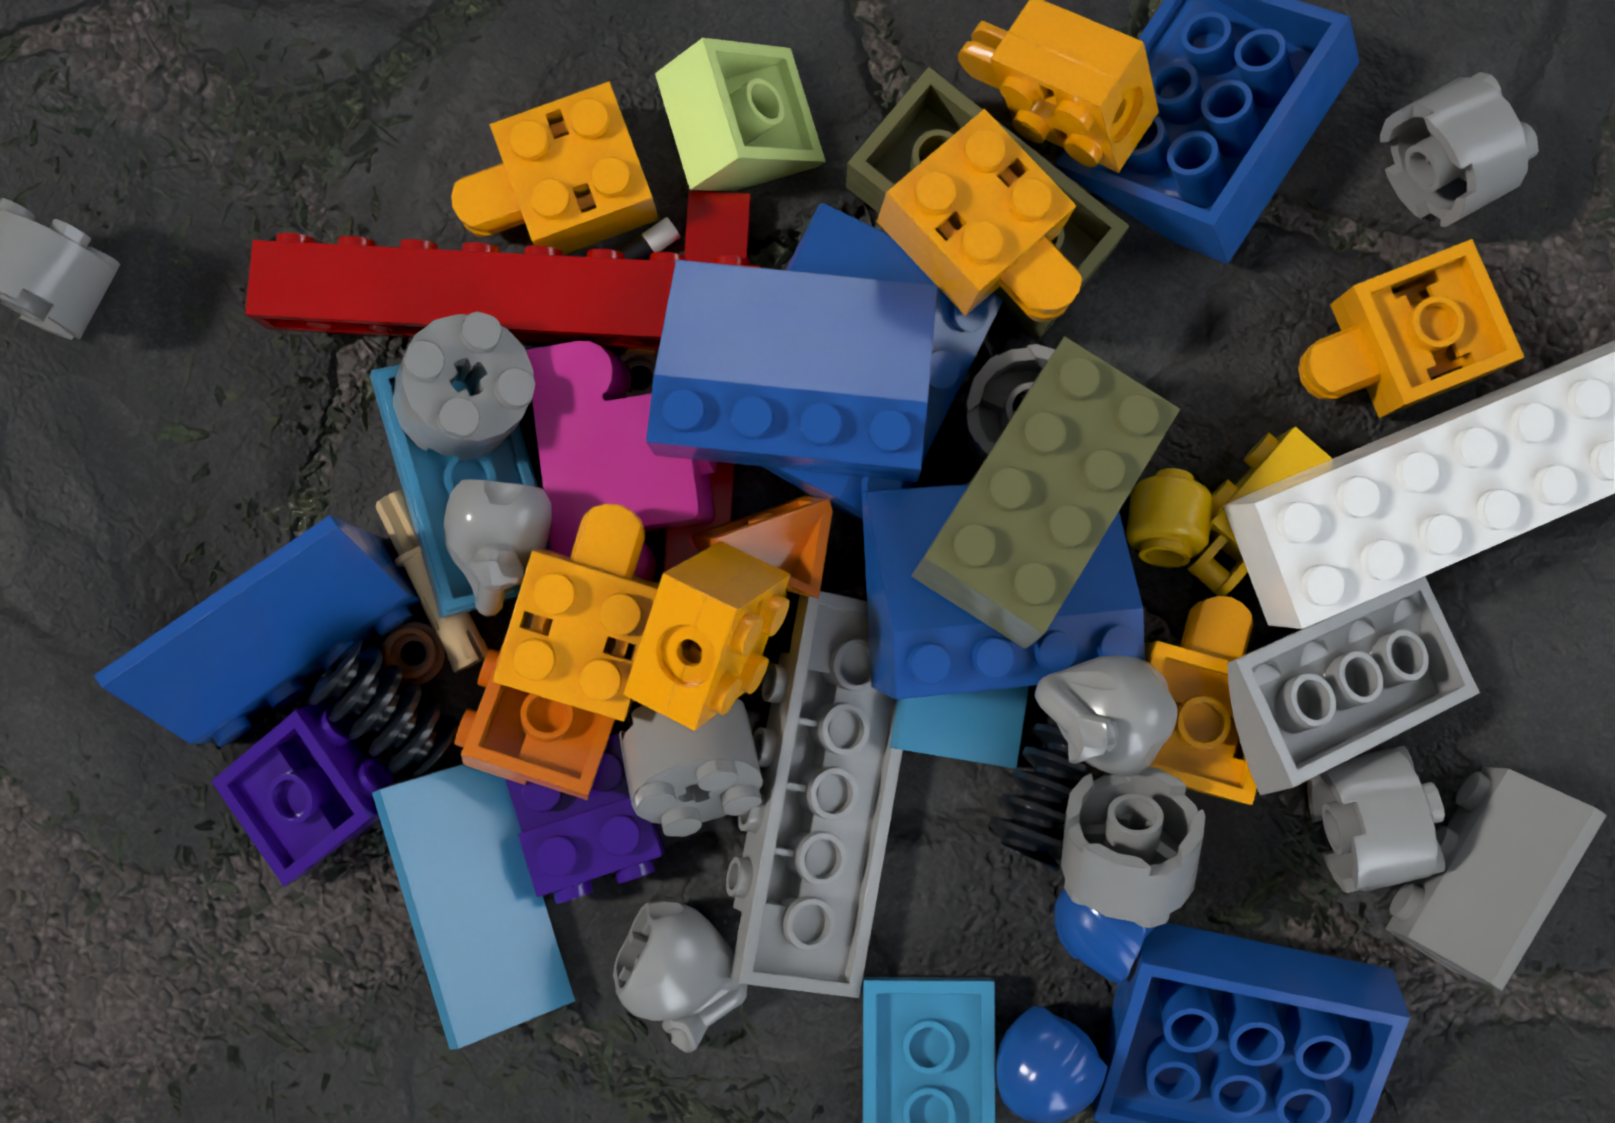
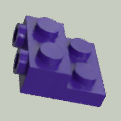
M326 700L315 706L311 704L295 710L211 781L283 886L301 878L341 845L355 839L380 818L372 793L394 785L389 770L381 762L375 759H367L356 742L348 736L354 724L351 716L348 715L335 723L329 720L334 706L330 707Z
M619 733L611 735L588 800L529 781L526 782V785L505 779L522 832L518 834V838L537 897L553 893L556 904L592 893L593 888L590 880L615 872L618 884L655 872L652 859L661 857L666 853L658 824L651 823L637 816L631 805Z

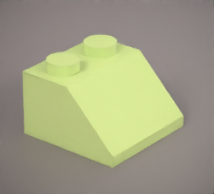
M701 38L655 73L690 190L738 191L813 169L826 162L791 48Z

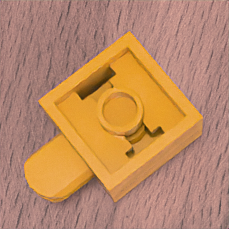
M1029 0L1009 31L981 21L971 34L972 41H967L958 53L959 63L971 77L1000 90L1010 112L1012 125L1019 134L1035 143H1043L1044 140L1056 144L1064 148L1074 160L1087 167H1096L1097 164H1100L1119 173L1159 113L1143 41L1044 0Z
M610 81L489 124L503 163L462 177L455 182L451 195L452 207L465 228L476 237H488L526 224L534 245L557 248L563 252L562 255L659 220L652 194Z
M985 109L886 192L877 223L935 285H938V288L964 316L969 314L999 286L1028 317L1036 322L1052 321L1063 315L1079 293L1082 282L1081 274L1051 242L1059 235L1076 205Z
M1470 239L1353 285L1330 304L1341 331L1321 338L1309 346L1300 357L1298 371L1303 386L1318 399L1333 400L1366 387L1378 417L1382 418L1491 375L1524 358V354L1473 239ZM1398 288L1399 292L1393 294L1392 290Z
M603 504L590 509L581 520L571 556L547 549L532 550L492 682L624 722L630 712L633 699L623 695L659 587L658 583L634 576L645 539V530L642 520L633 510L620 504ZM631 643L634 644V648L632 651L631 658L629 660L625 657L627 654L629 644Z
M722 541L664 572L623 695L693 731H696L715 715H725L737 698L745 692L752 694L758 688L768 667V658L762 656L768 637L776 634L788 612L789 600L786 599V587L791 574Z
M1216 596L1197 602L1190 609L1180 647L1160 641L1144 644L1145 661L1155 667L1166 679L1168 691L1175 701L1178 710L1177 721L1172 735L1162 746L1149 767L1158 768L1180 779L1186 785V789L1232 802L1253 805L1257 787L1250 773L1235 725L1230 700L1227 665L1228 662L1246 654L1253 627L1251 612L1242 602L1232 597Z

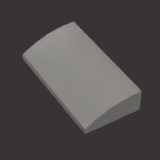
M1425 576L1227 663L1230 700L1235 725L1250 773L1260 795L1294 788L1480 693Z

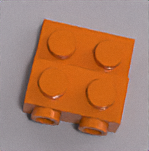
M490 649L485 657L478 678V685L486 688L477 711L470 708L466 709L455 738V745L463 748L461 752L463 765L526 785V782L529 781L588 800L616 719L492 682L501 650Z

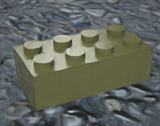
M928 67L847 163L846 188L876 212L880 213L886 192L983 109ZM999 123L1076 205L1059 235L1051 242L1078 269L1082 277L1081 290L1116 248L1129 225ZM1000 286L993 292L1003 300L999 310L1037 341L1041 339L1056 320L1036 322L1028 317Z
M1064 336L1033 382L911 577L1019 646L1027 649L1047 631L1180 411V408Z

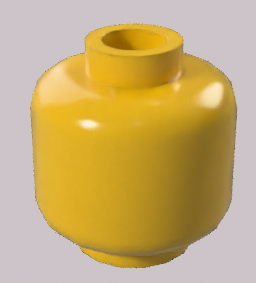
M1176 468L1159 470L1156 476L1141 480L1131 491L1126 540L1139 552V557L1149 564L1167 568L1187 565L1190 563V558L1197 557L1208 547L1214 503L1212 494L1206 486L1195 481L1194 476L1185 470Z

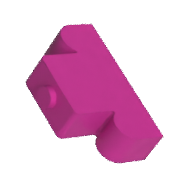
M573 341L526 350L534 371V381L536 383L532 403L543 489L551 502L552 510L549 534L551 551L571 556L583 516L593 507L603 504H620L633 510L642 520L645 532L703 524L713 519L714 505L709 474L716 473L717 462L654 455L646 443L651 394L627 398L624 396L626 391L631 389L632 376L627 363L623 362L619 355L591 341ZM644 542L634 576L653 581L656 572V561L652 550Z

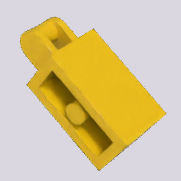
M1297 427L1291 428L1277 438L1268 432L1243 459L1251 468L1239 482L1234 485L1227 479L1212 494L1214 503L1208 547L1190 562L1187 570L1212 590L1214 594L1226 596L1248 571L1223 505L1333 458ZM1220 549L1236 562L1230 571L1213 558Z

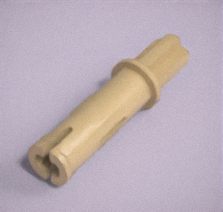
M403 490L384 496L377 501L376 510L399 555L394 562L398 568H405L421 600L426 615L448 655L447 657L454 673L484 661L489 649L469 612L440 619Z

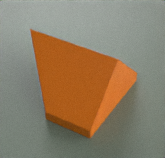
M802 496L703 530L691 536L694 547L701 551L722 541L791 574L786 591L819 599L833 510L830 499Z

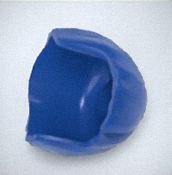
M1065 888L1058 895L1054 905L1055 928L1059 940L1073 959L1081 960L1085 965L1117 984L1129 976L1144 939L1155 928H1146L1139 926L1135 922L1106 917L1085 905L1076 904L1070 899Z
M1034 1005L1021 1014L1006 1031L999 1046L995 1072L1000 1097L1015 1115L1030 1122L1060 1123L1080 1113L1094 1101L1104 1082L1107 1066L1099 1057L1096 1047L1088 1035L1080 1028L1065 1019L1055 1016L1044 1007Z

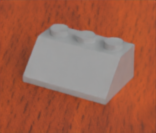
M1483 767L1480 772L1471 774L1462 784L1456 796V804L1459 805L1457 811L1447 827L1443 826L1436 831V840L1444 856L1445 871L1404 884L1392 900L1390 914L1393 917L1385 929L1448 970L1503 991L1607 815L1589 804L1511 769Z

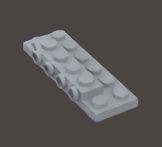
M820 591L819 599L804 595L799 596L789 653L780 652L778 664L771 663L767 667L762 681V698L765 702H771L766 728L759 727L753 735L763 779L759 790L762 803L758 807H752L750 813L738 815L740 830L747 832L743 857H734L731 860L726 877L727 893L729 896L735 897L733 908L742 912L730 978L739 984L859 998L903 750L890 748L897 700L871 687L867 601Z

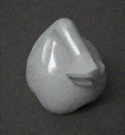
M467 479L461 480L450 493L443 522L445 546L455 564L469 581L474 593L476 609L484 616H495L503 608V602L508 592L514 586L522 584L532 550H544L546 548L550 534L552 510L551 502L544 489L522 484Z
M1125 655L1100 656L1043 677L1038 682L1035 690V698L1038 704L1057 723L1062 735L1068 742L1069 762L1077 764L1085 761L1092 767L1119 777L1134 776L1148 768L1162 746L1172 735L1177 721V705L1168 691L1166 679L1150 663L1136 657Z
M669 900L647 902L641 907L633 921L627 938L618 952L613 971L616 994L621 1004L634 1016L650 1021L662 1020L663 1029L672 1035L671 1043L686 1053H692L697 1049L710 1025L744 1002L747 997V984H739L730 978L734 952L712 923L696 909L678 901Z

